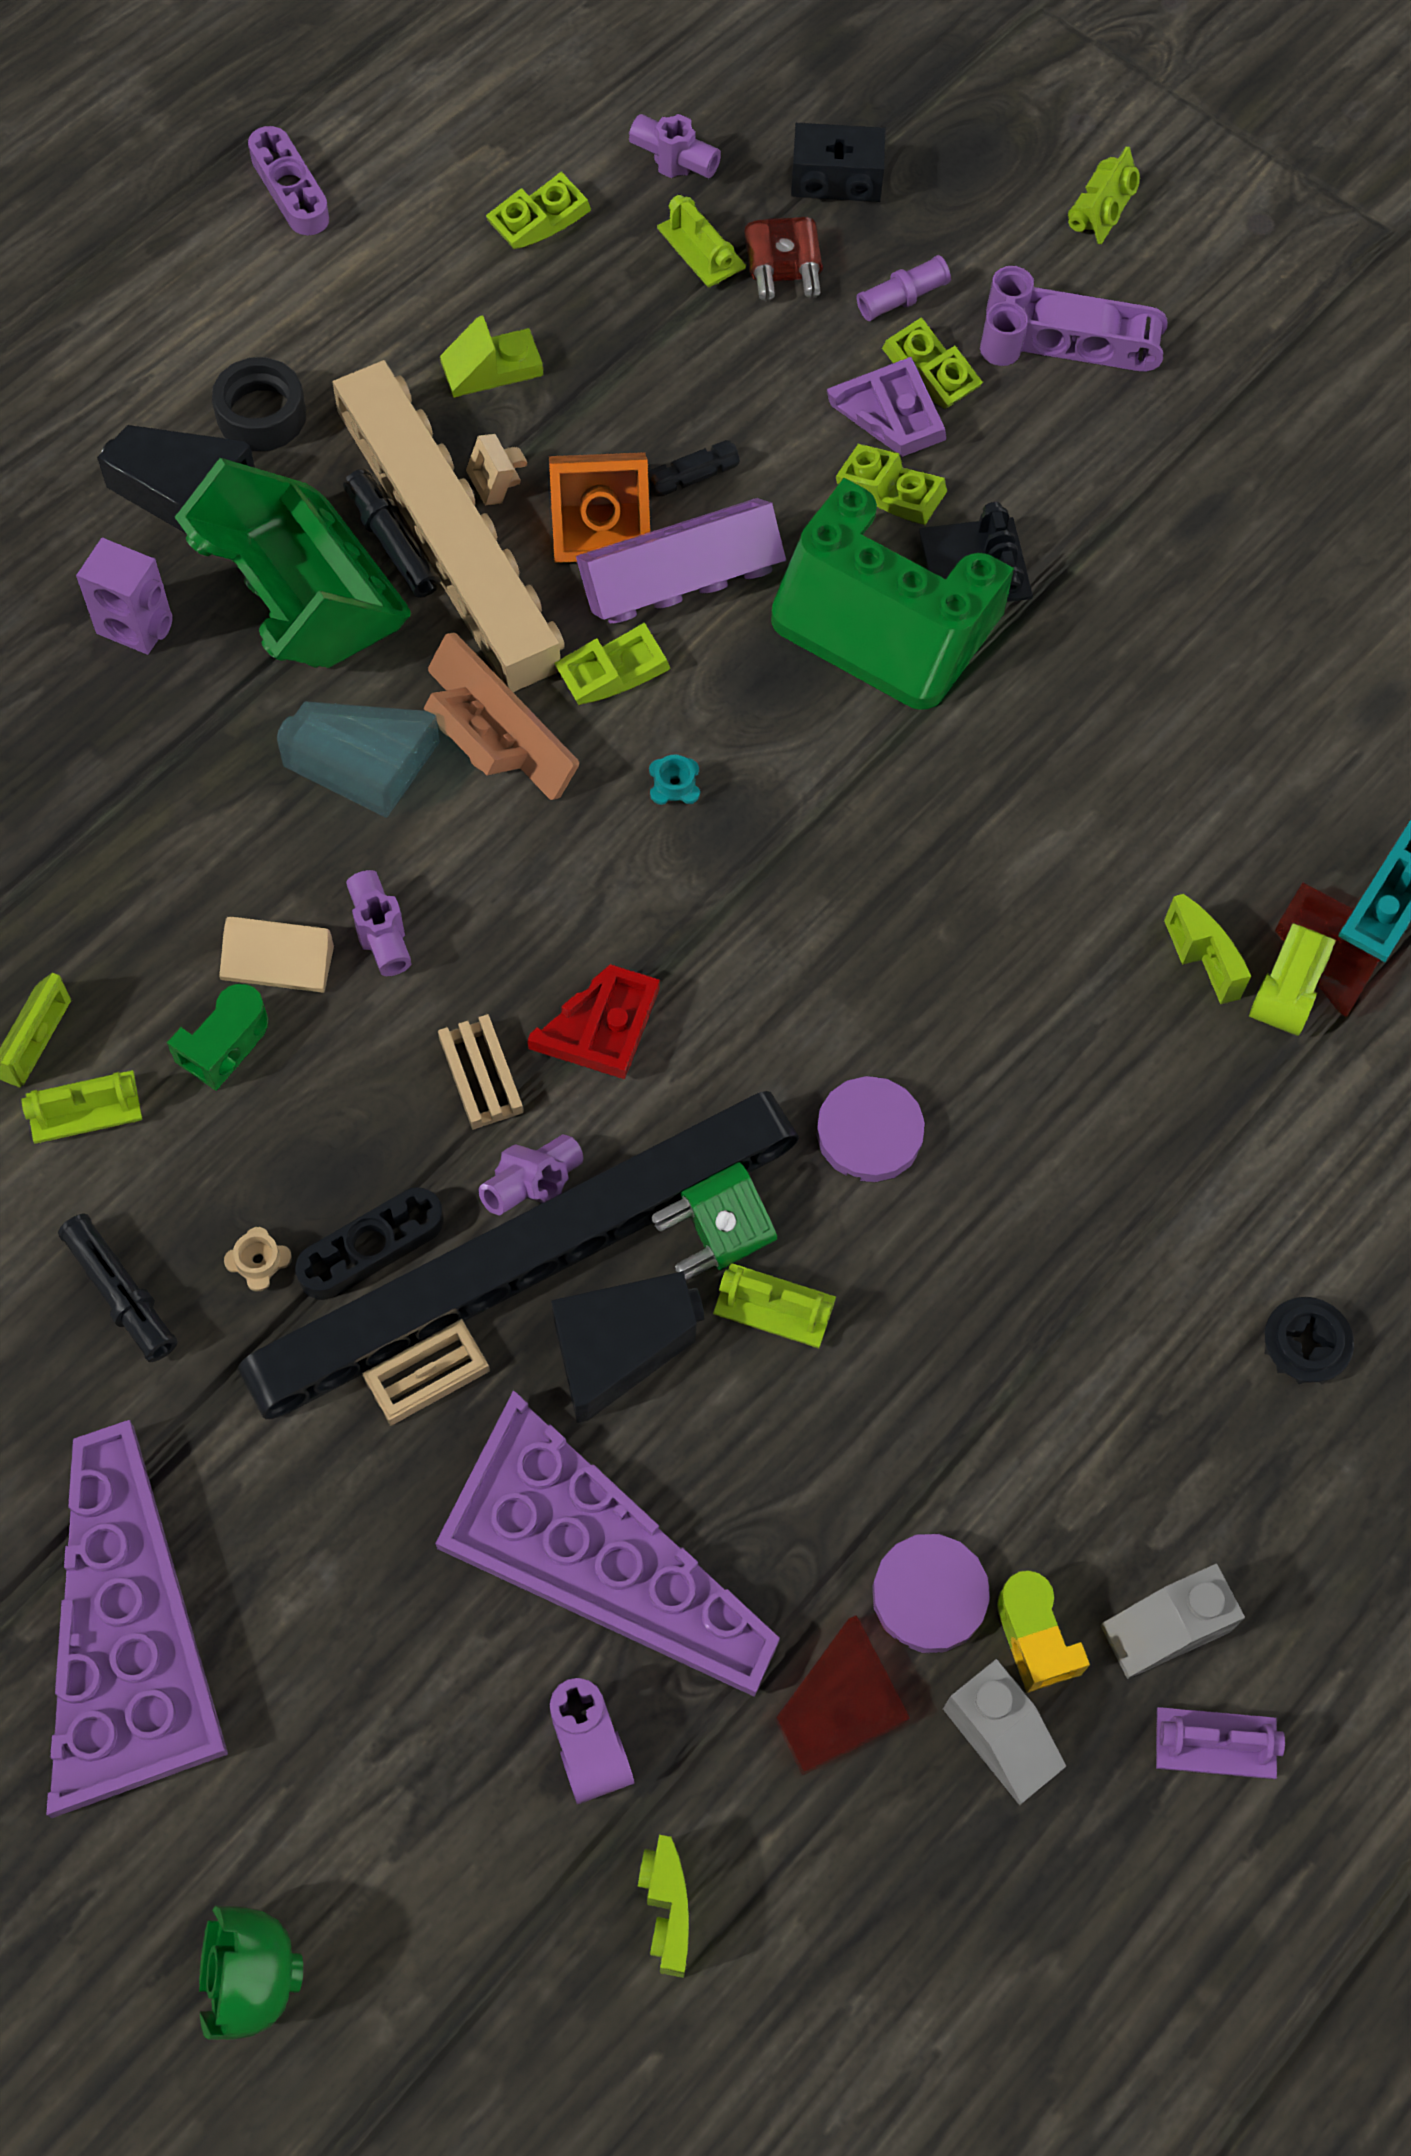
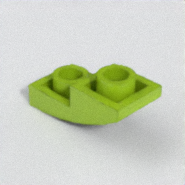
M561 171L530 196L522 188L488 213L486 217L513 249H518L537 243L565 229L590 212L591 207L588 199Z
M922 317L887 339L881 348L893 363L912 357L931 400L944 409L979 388L983 383L957 347L953 346L946 350Z
M857 444L836 475L837 484L843 478H846L867 489L874 496L878 508L926 525L947 493L945 478L903 468L899 453Z
M659 1835L656 1851L644 1849L638 1887L649 1889L647 1905L671 1909L669 1919L657 1917L650 1955L662 1957L660 1973L684 1978L689 1934L688 1899L685 1880L672 1838Z

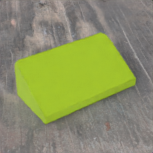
M51 973L35 986L1 1045V1081L19 1088L25 1084L68 1008L71 998L60 975Z

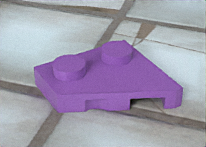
M912 357L827 389L828 400L833 408L894 452L899 453L901 457L946 440L945 427Z

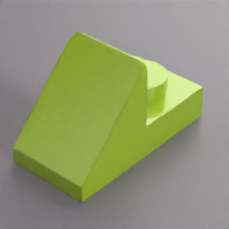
M483 315L477 317L440 355L441 364L453 398L543 376V363L530 329L527 328L491 337Z

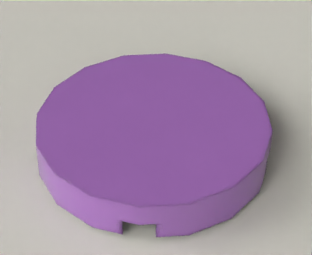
M865 1076L848 1080L829 1093L820 1108L816 1136L822 1155L835 1170L846 1176L848 1173L854 1177H861L860 1181L878 1182L895 1178L912 1165L922 1147L925 1122L918 1102L905 1088L889 1079Z
M940 1534L915 1535L897 1543L881 1560L872 1585L874 1610L883 1629L894 1639L897 1638L901 1643L908 1645V1648L921 1653L947 1652L966 1643L982 1624L990 1601L988 1577L978 1557L961 1542Z

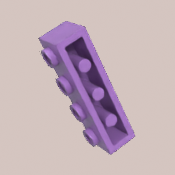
M759 498L576 556L591 613L603 620L608 619L609 623H618L632 619L637 616L636 609L654 604V608H665L678 604L683 600L681 594L699 589L700 593H711L728 586L727 579L743 574L746 579L767 575L773 571V564L786 561L773 504Z

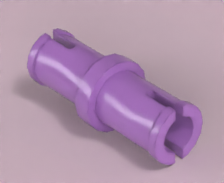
M937 255L932 260L908 271L899 269L893 272L889 280L857 294V304L862 316L869 322L902 305L906 308L916 304L917 297L951 281L948 265L940 255Z

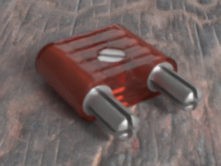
M809 217L763 219L748 223L744 231L751 277L757 281L759 298L765 301L766 288L768 301L774 298L773 281L803 279L805 296L811 298L812 290L814 298L819 296L821 290L818 275L822 272L823 266L816 222Z

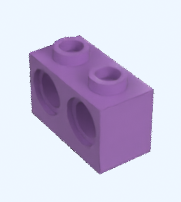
M101 538L76 575L96 634L148 655L158 639L162 640L166 637L173 619L156 560Z

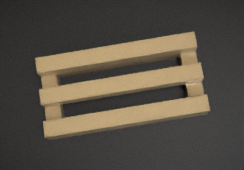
M489 1014L478 1017L479 1022L471 1025L469 1021L459 1023V1028L449 1031L448 1027L438 1030L442 1048L472 1130L523 1113L522 1102ZM482 1035L508 1105L502 1107L499 1105L475 1040L476 1037ZM461 1042L465 1044L489 1109L487 1112L479 1113L455 1044Z
M461 1319L362 1374L379 1407L384 1412L388 1423L392 1426L490 1372V1369ZM459 1339L462 1342L463 1346L423 1366L389 1387L383 1388L381 1382ZM471 1358L472 1362L444 1376L443 1378L435 1381L434 1383L426 1386L425 1388L415 1392L414 1394L406 1397L405 1399L397 1402L396 1404L393 1405V1403L391 1402L394 1399L413 1390L414 1388L433 1379L434 1377L442 1374L443 1372Z

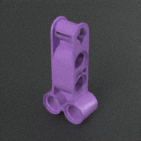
M1006 266L1000 268L992 279L980 352L985 360L997 366L1013 364L1019 359L1022 351L1135 371H1149L1160 366L1163 361V350L1160 347L1161 335L1167 329L1168 319L1162 311L1149 306L1034 287V280L1028 271L1017 266ZM1147 317L1151 318L1149 331H1145ZM1140 348H1144L1142 361L1138 360Z

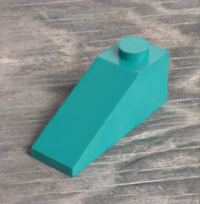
M1411 820L1338 937L1383 962L1387 961L1411 923Z

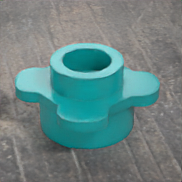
M668 755L650 764L649 773L654 777V787L650 790V798L653 802L663 805L668 801L682 800L686 804H692L699 799L700 789L695 785V776L699 773V765L696 761L681 755ZM677 779L679 780V783L672 784L670 783V780Z

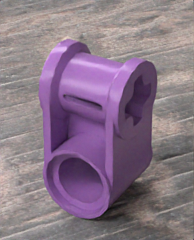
M581 1678L568 1679L558 1685L551 1697L550 1711L562 1749L560 1755L577 1805L634 1784L633 1775L618 1732L614 1731L603 1696L598 1687L589 1680ZM572 1696H579L582 1704L592 1702L594 1705L587 1709V1721L584 1723L576 1724L572 1715L565 1717L561 1715V1713L569 1709L568 1699Z

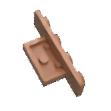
M456 633L446 634L428 667L429 673L446 691L431 693L423 709L436 721L440 730L452 738L469 756L471 763L477 769L483 771L486 776L521 769L550 800L560 798L579 767L578 759Z

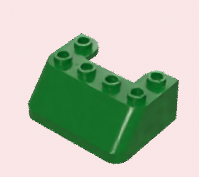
M219 458L175 516V519L187 534L186 541L196 552L207 557L213 554L230 559L236 563L245 575L244 582L246 586L264 601L271 612L269 613L270 618L265 619L259 627V633L263 639L261 643L271 656L280 661L291 660L306 663L314 668L319 666L330 668L397 632L411 616L408 605L331 503L318 490L304 482Z
M843 478L801 534L772 604V626L785 639L901 703L919 710L933 708L943 700L1004 615L1014 568L988 554L974 553L962 558L947 579L936 575L863 535L875 519L876 500L867 489Z

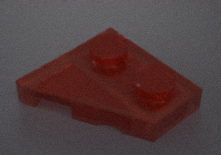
M1302 883L1280 919L1275 931L1284 942L1292 923H1295L1336 940L1317 985L1338 1012L1347 1017L1380 959L1338 937L1354 909Z
M857 1615L847 1620L776 1718V1723L802 1775L907 1723L910 1719Z

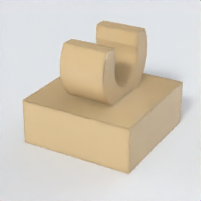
M496 434L481 435L477 438L466 471L485 506L501 504L508 487L520 484L521 479L515 468L526 467L528 462L520 448L510 447L503 449Z

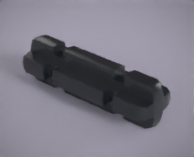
M725 440L712 445L709 452L704 448L674 460L669 468L665 464L651 469L648 473L650 486L654 493L662 497L675 492L678 485L685 488L715 476L720 468L722 472L737 467L740 463L738 451L734 443Z

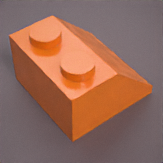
M645 452L549 456L555 563L577 562V555L650 532L648 460Z

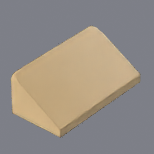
M227 917L223 934L220 980L324 993L334 949L331 932L326 928Z

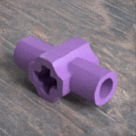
M640 114L634 120L629 132V142L653 153L654 160L658 164V172L662 175L673 178L677 175H688L690 171H693L709 179L718 168L721 151L695 139L696 132L692 129L691 119L677 114L673 117H662L658 122Z
M365 870L354 874L346 881L355 906L352 913L360 945L363 950L372 951L381 975H398L412 965L403 941L405 932L399 904L395 896L385 895L376 871ZM381 921L384 922V923H382V924L374 925V923H376V922H381Z
M564 1134L536 1151L517 1144L510 1146L502 1152L499 1166L495 1169L496 1176L479 1187V1196L483 1205L490 1213L500 1216L527 1198L544 1203L562 1194L563 1186L568 1180V1172L583 1162L581 1147L573 1137Z

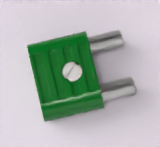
M740 1162L680 1193L682 1198L680 1201L652 1215L653 1223H657L655 1227L661 1232L689 1217L691 1218L705 1249L676 1264V1272L684 1271L686 1280L713 1266L721 1270L777 1240L774 1226L745 1167Z

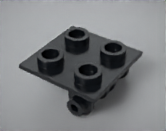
M991 502L983 507V513L979 521L919 528L926 565L929 571L947 579L958 562L965 556L974 553L988 554L1014 568L1007 602L1033 599L1014 518L1009 517L1008 510L1002 507L1001 503Z

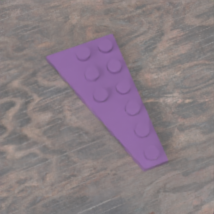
M513 1390L435 1543L437 1549L755 1697L780 1638L728 1589L724 1590L698 1565V1561L683 1547L680 1549L659 1529V1525L596 1466L590 1465L578 1454L553 1426H548L528 1407V1403Z
M130 1420L73 1439L68 1508L71 1510L68 1546L65 1547L64 1568L66 1569L65 1598L61 1603L55 1694L57 1695L55 1735H52L50 1757L53 1760L51 1792H48L46 1813L50 1818L63 1815L228 1755L135 1429Z

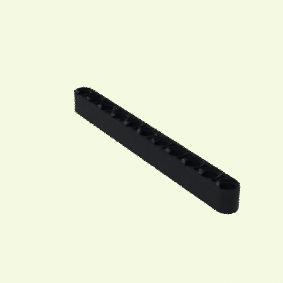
M769 1091L757 1093L256 1350L242 1360L238 1370L264 1419L281 1417L363 1375L362 1373L461 1319L464 1322L653 1223V1214L682 1199L680 1194L682 1191L738 1162L750 1173L779 1158L794 1147L799 1140V1136L773 1094Z

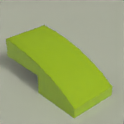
M645 622L603 647L596 638L554 663L578 705L595 702L622 693L671 669Z
M1185 894L1174 896L1164 922L1182 965L1202 960L1220 1005L1240 1000L1251 978V974L1237 948L1220 925L1196 902Z

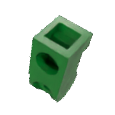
M235 984L224 989L216 1000V1009L193 1035L180 1027L168 1040L167 1045L174 1062L217 1091L252 1051L268 1029L269 1019L261 994L254 987L247 984Z

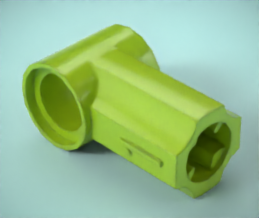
M1292 923L1271 974H1266L1260 986L1249 1017L1299 1036L1317 996V993L1314 992L1315 987L1326 967L1336 940Z

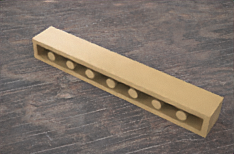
M385 360L332 381L338 414L387 495L398 506L399 515L430 565L440 576L443 588L495 674L512 692H515L558 673L559 671L554 663L560 660V650L565 648L559 628L553 621L547 623L542 616V607L536 591L530 584L524 586L518 577L519 568L513 554L508 548L504 550L500 548L496 541L497 533L488 514L483 513L480 515L474 506L475 497L469 483L465 478L458 480L453 472L454 465L448 449L443 443L438 445L432 438L433 432L430 422L422 409L417 411L411 404L412 398L409 388L401 375L395 377Z

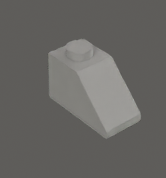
M1216 1563L1163 1587L1103 1622L1100 1626L1126 1678L1129 1679L1230 1633L1245 1616Z
M997 1659L953 1693L943 1708L945 1713L1019 1805L1066 1767L1037 1708Z

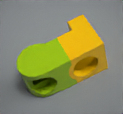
M1021 1571L1011 1576L1000 1592L997 1601L998 1614L1027 1693L1081 1676L1090 1665L1082 1642L1066 1647L1052 1612L1054 1603L1053 1588L1045 1577L1033 1571Z

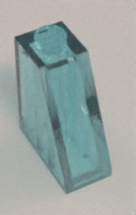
M304 702L294 717L289 716L284 720L277 735L284 767L385 818L389 816L440 743L436 715L428 711Z

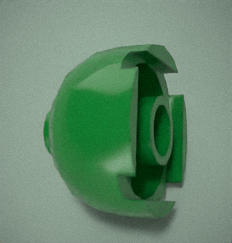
M215 1906L213 1912L217 1920H208L201 1954L199 1992H207L212 2005V2011H200L203 2036L207 2039L252 2037L270 2028L284 2012L289 1993H298L300 1991L303 1980V1957L301 1953H292L288 1932L276 1918L259 1909L242 1906Z

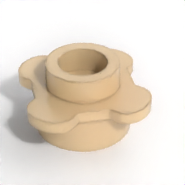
M254 1227L238 1239L233 1250L226 1253L224 1264L229 1272H238L247 1280V1285L251 1290L263 1291L269 1287L270 1278L279 1269L290 1265L292 1256L288 1247L276 1245V1242L266 1229ZM254 1256H263L262 1262L254 1263Z

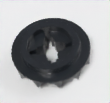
M1297 1297L1283 1302L1271 1313L1263 1330L1266 1344L1264 1354L1270 1355L1276 1364L1277 1373H1286L1295 1378L1298 1385L1305 1382L1324 1384L1341 1374L1353 1355L1354 1337L1348 1321L1333 1305L1317 1298ZM1309 1323H1312L1310 1330L1313 1332L1312 1339L1314 1342L1321 1344V1347H1315L1310 1355L1304 1359V1353L1301 1352L1302 1344L1293 1340V1337H1300Z

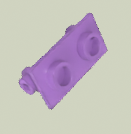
M1157 1708L1156 1769L1277 1779V1756H1283L1285 1736L1284 1732L1277 1731L1276 1718Z

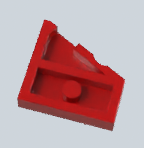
M608 965L592 979L588 989L576 993L561 1006L562 1012L542 1030L537 1027L530 1033L528 1049L626 1079L659 993L660 980L618 966Z

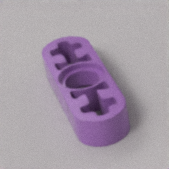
M265 126L255 130L248 140L252 164L288 224L295 232L302 235H315L322 232L329 224L326 197L285 131L274 126ZM269 148L273 152H278V159L273 161V157L268 150ZM286 175H294L300 178L299 182L291 186L277 183L281 177ZM304 200L310 213L300 209L299 202Z

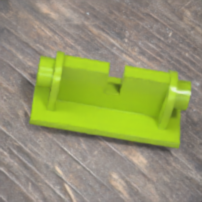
M1125 147L1118 159L1109 157L1098 164L1096 171L1086 185L1087 193H1081L1076 203L1068 212L1069 226L1077 232H1081L1084 229L1094 230L1098 244L1103 243L1113 225L1118 222L1122 210L1131 196L1136 193L1139 186V171L1134 166L1130 147Z
M677 195L670 201V219L657 225V229L708 288L746 269V264L734 252V247L731 243L726 242L698 211L695 207V202L690 197Z
M133 1070L122 1073L115 1072L113 1075L40 1091L33 1090L31 1093H26V1098H22L23 1112L26 1120L30 1119L34 1144L143 1120Z
M731 1263L729 1269H726L719 1288L721 1292L713 1314L820 1348L836 1296Z

